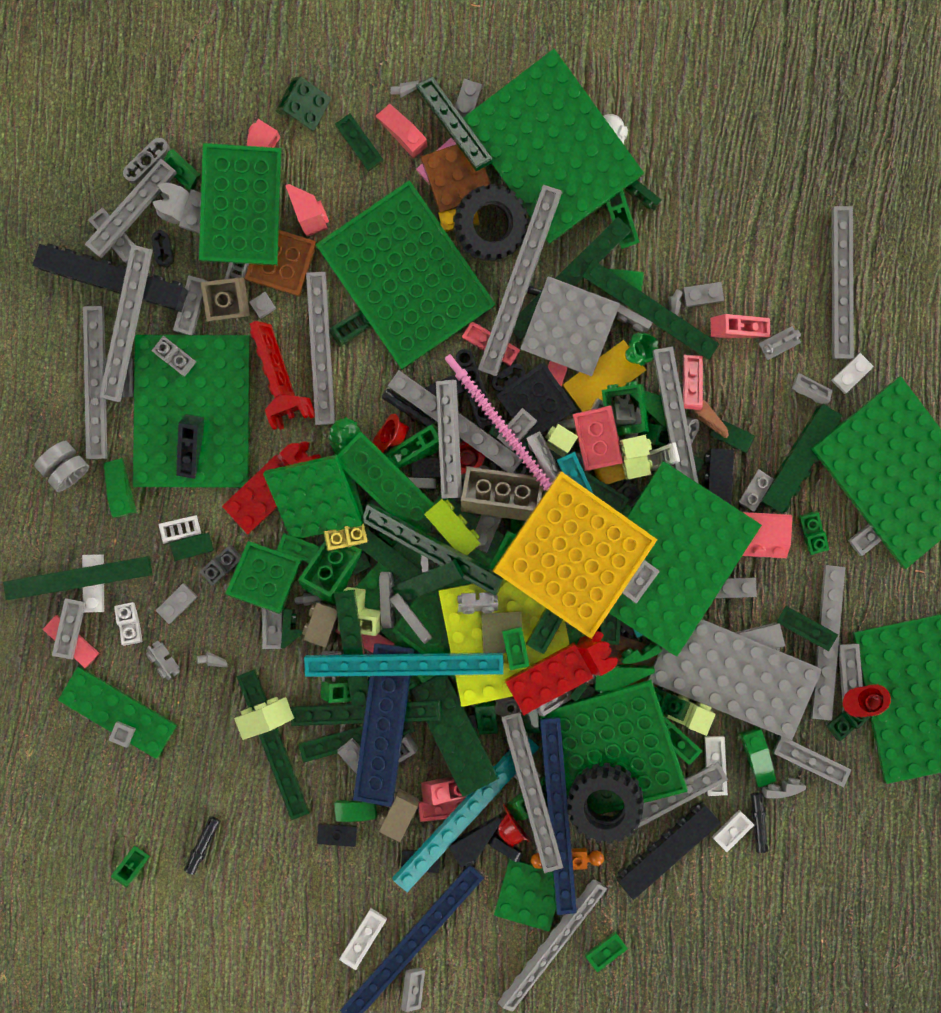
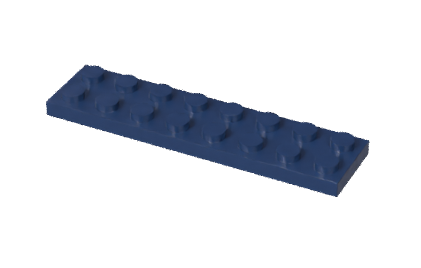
M375 643L373 654H414V649ZM411 675L370 676L353 798L355 801L392 807Z

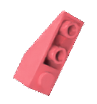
M453 777L421 783L424 803L435 805L467 797L462 796Z

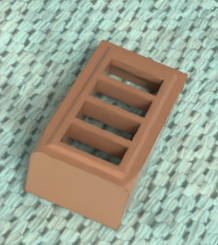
M703 400L702 409L694 410L696 418L722 437L727 438L729 436L727 427L708 403Z

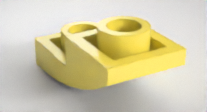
M364 523L358 527L350 528L345 526L343 530L324 531L327 551L367 543Z

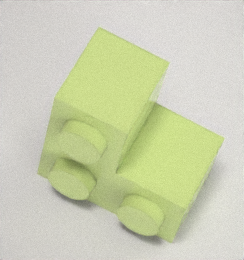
M558 424L556 427L552 426L545 438L548 439L546 442L548 448L564 457L570 451L578 436Z
M646 435L619 441L624 461L622 465L625 479L651 475L653 465L651 459L647 457L650 454L649 450H652L650 439H647Z
M347 587L343 591L355 589L361 633L376 636L382 630L381 610L365 608V589Z
M681 694L676 696L691 703L684 721L678 720L666 713L664 716L707 736L716 715L711 711L712 707L698 701L693 703L689 701L690 698Z
M278 697L267 700V705L265 702L254 706L255 710L249 707L240 711L241 715L234 718L242 740L271 731L293 720L294 716L286 697L279 700Z

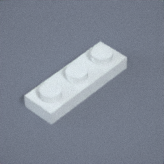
M82 555V568L104 564V555ZM104 584L83 587L84 612H104Z
M704 737L705 768L718 761L726 774L725 737ZM727 781L708 790L707 795H728Z
M370 908L339 960L356 970L387 918Z

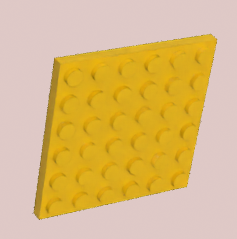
M561 471L499 560L493 572L592 639L657 539Z

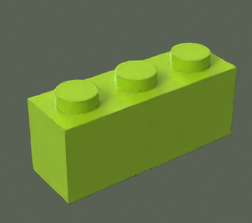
M441 499L424 515L455 550L467 556L481 544L478 541L481 537L474 529L469 531L465 526L468 522L461 514L456 516L452 511L455 507L448 499L445 502Z

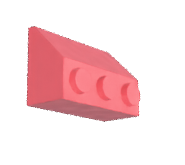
M290 184L285 185L298 221L306 236L308 237L327 230L326 223L329 222L321 200L317 202L314 195Z
M743 512L762 526L742 556L787 558L791 546L792 515Z

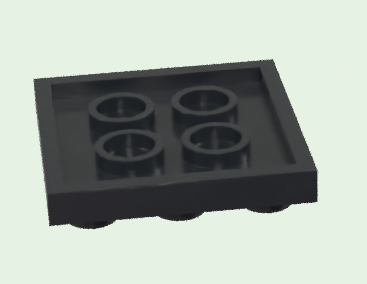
M544 362L496 395L512 419L523 408L537 420V423L527 433L528 436L539 431L543 434L577 410Z

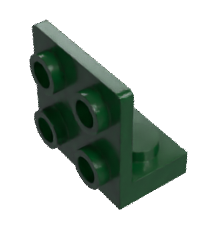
M294 77L275 111L280 115H290L308 129L314 131L331 97L303 77Z

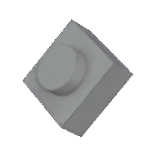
M266 292L249 302L260 319L276 309Z
M118 721L115 723L109 741L127 748L136 728Z

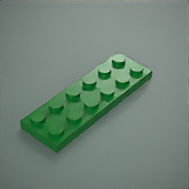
M360 431L337 455L341 467L384 510L417 529L426 532L433 524L424 514L435 504Z
M80 666L77 667L58 699L61 703L111 733L115 723L118 721L136 728L130 744L155 759L159 758L178 726L176 723Z

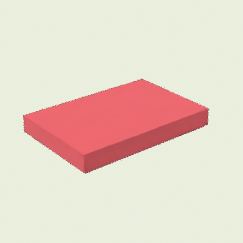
M612 406L573 414L585 471L624 463Z

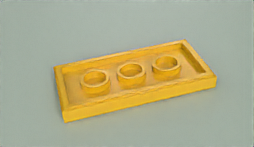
M624 340L599 357L592 376L579 372L562 385L581 412L591 410L596 399L599 398L603 401L602 390L607 389L608 385L619 384V387H624L627 382L633 381L646 371L643 365L631 363L626 359L625 353L629 346Z

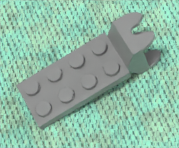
M161 183L158 188L161 190V196L164 199L163 201H153L157 215L167 222L180 224L179 227L200 234L201 193L192 189L189 193L181 186L172 183Z

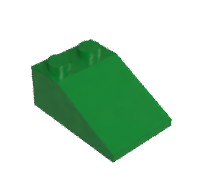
M324 541L298 579L302 589L335 606L334 593L343 591L346 588L362 550L355 546L327 551L326 541Z

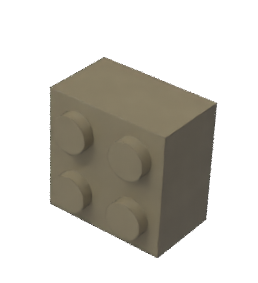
M244 277L201 282L207 321L250 316Z
M320 601L312 605L309 612L311 620L308 624H305L302 634L305 635V641L326 648L331 644L338 624L336 606Z
M398 789L397 793L394 794L392 807L387 806L389 808L388 811L384 809L379 819L378 825L381 826L379 832L401 842L418 807L419 798Z

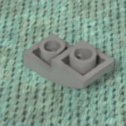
M164 336L151 350L184 377L196 363L194 359Z
M788 778V781H782L781 788L775 784H768V787H762V793L765 798L789 797L806 790V785L796 778Z

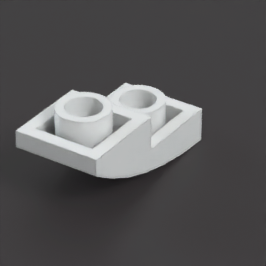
M135 603L114 606L116 623L120 628L121 645L125 646L143 642Z

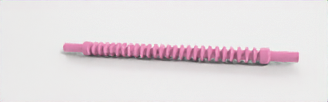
M451 354L446 356L445 360L456 373L455 377L462 381L461 384L465 385L464 388L469 390V394L472 393L471 397L475 398V402L479 403V407L482 406L481 410L485 411V415H489L488 419H492V424L496 425L495 428H499L498 432H502V437H506L505 441H509V446H513L512 450H516L515 454H519V459H523L522 463H526V468H530L529 472H533V477H537L536 481H539L540 486L544 487L543 490L547 491L552 482H549L550 478H546V473H542L543 469H539V464H535L536 460L531 459L532 456L528 455L529 451H525L526 447L521 446L522 442H518L519 438L514 437L515 433L512 434V429H508V425L504 424L505 420H501L502 416L497 415L498 411H494L495 407H491V403L487 402L488 398H484L485 394H481V389H477L478 385H474V381L470 380L471 376H467L468 372L459 366Z

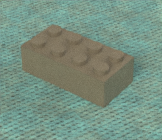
M467 467L461 497V512L527 521L542 498L543 486H540V482L536 481L537 477Z

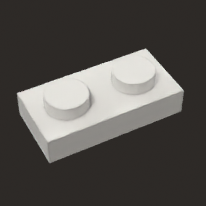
M859 353L831 381L846 394L874 366Z
M738 810L712 838L728 852L754 824Z

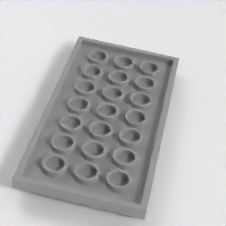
M701 619L677 657L661 647L662 652L657 655L653 665L655 673L649 675L647 680L652 679V682L656 685L792 740L822 669Z

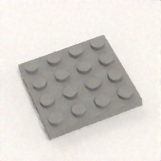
M548 276L520 349L592 376L620 303Z

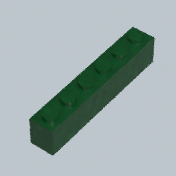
M825 404L817 406L774 475V480L760 504L776 514L785 513L789 509L791 498L796 496L801 490L800 484L803 479L806 480L811 474L810 468L813 463L816 464L819 461L811 448L842 423L840 421L843 417L841 414Z

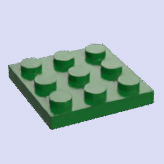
M248 541L225 594L281 614L302 560Z
M509 858L494 910V916L550 932L556 911L553 871L544 873L543 868L537 869L530 863L524 861L515 862Z

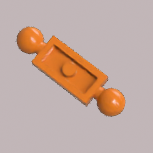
M586 848L571 849L573 870L587 869V863L589 862L593 866H600L604 862V855L598 850H594L587 855ZM535 853L531 857V864L537 869L543 868L539 853Z

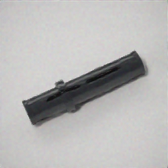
M387 389L382 395L381 399L411 417L412 421H417L425 427L435 423V419L390 389Z
M754 792L750 794L752 810L750 812L754 822L756 852L766 853L769 850L765 816L767 814L766 810H764L763 793Z
M209 816L195 848L190 852L191 856L184 868V871L188 874L195 875L199 864L206 856L205 852L221 820L214 816Z

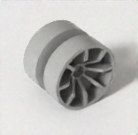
M68 441L59 442L49 448L38 458L34 465L43 477L50 476L48 483L56 492H61L75 484L89 469V465L81 456L74 457L76 450Z

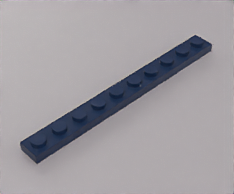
M560 717L540 719L547 809L563 868L553 871L557 915L577 913L567 811Z
M474 866L466 867L345 1002L340 1008L342 1013H364L484 879V876Z

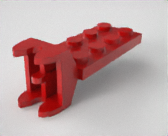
M259 321L249 323L251 337L257 345V355L263 363V373L270 383L268 385L269 391L275 397L265 409L272 429H284L282 416L288 415L292 419L295 417L294 412L300 410L304 418H307L308 415L310 419L314 418L315 413L311 399L295 396L272 325Z
M309 442L291 443L286 446L279 455H275L222 506L247 535L277 508L263 473L265 470L321 458L320 454L307 456L306 451L309 449Z
M596 631L592 639L585 635L580 638L577 645L572 643L505 679V683L523 715L593 679L592 675L602 676L615 668L618 659L617 657H609L611 654L610 644L607 641H601L604 636L602 632Z

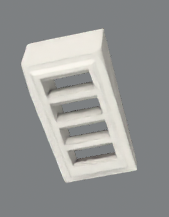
M676 443L652 450L647 455L648 459L652 461L653 470L651 471H656L662 461L670 466L680 462Z
M197 515L159 524L163 544L201 534ZM190 521H192V523H193V527H194V531H193V532L190 531V527H189V523H188V522H190ZM182 523H185L187 533L183 534ZM174 525H177L179 535L175 536ZM167 527L170 528L171 537L167 536Z

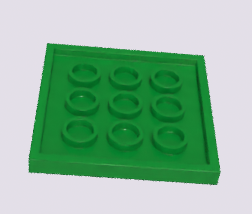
M337 455L269 469L263 473L290 536L304 538L324 534V531L343 530L345 526L350 528L362 526L361 514Z

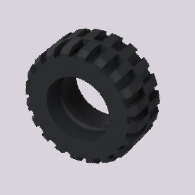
M495 184L483 185L469 192L457 205L456 213L453 216V231L457 235L456 240L458 244L460 243L463 246L462 249L465 252H469L470 256L480 258L483 261H495L513 254L522 245L527 232L526 227L529 225V219H526L528 212L522 206V199L517 198L514 191H508L502 185L499 187L495 186ZM495 205L504 212L508 227L501 239L492 242L485 241L476 233L473 218L477 210L482 206Z
M604 763V766L601 767L599 764H594L592 769H589V767L583 769L582 774H578L575 777L567 801V811L571 815L570 821L572 825H577L576 830L580 834L582 832L585 833V838L588 840L594 838L596 843L600 844L602 841H607V844H613V840L616 839L618 842L624 840L625 835L630 837L634 829H637L640 825V819H642L643 791L640 786L638 787L639 782L636 777L631 778V772L627 769L622 771L619 765L610 767V763ZM597 790H610L621 797L624 802V809L614 816H601L589 807L587 798Z

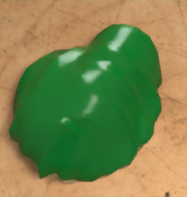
M647 333L633 334L629 341V348L625 353L626 359L631 363L641 366L646 365L654 360L652 351L658 348V341L654 336Z
M347 417L344 419L340 418L330 428L329 443L336 455L360 432L357 422Z

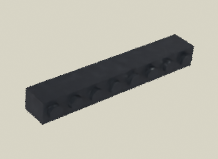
M47 243V246L39 244L32 266L44 272L121 294L127 266L118 264V267L104 259H101L99 262L87 254L79 256L76 255L77 252L65 248V251L59 250L58 246ZM154 275V277L147 276L142 301L182 312L188 290L183 287V283L172 280L170 283L158 275Z

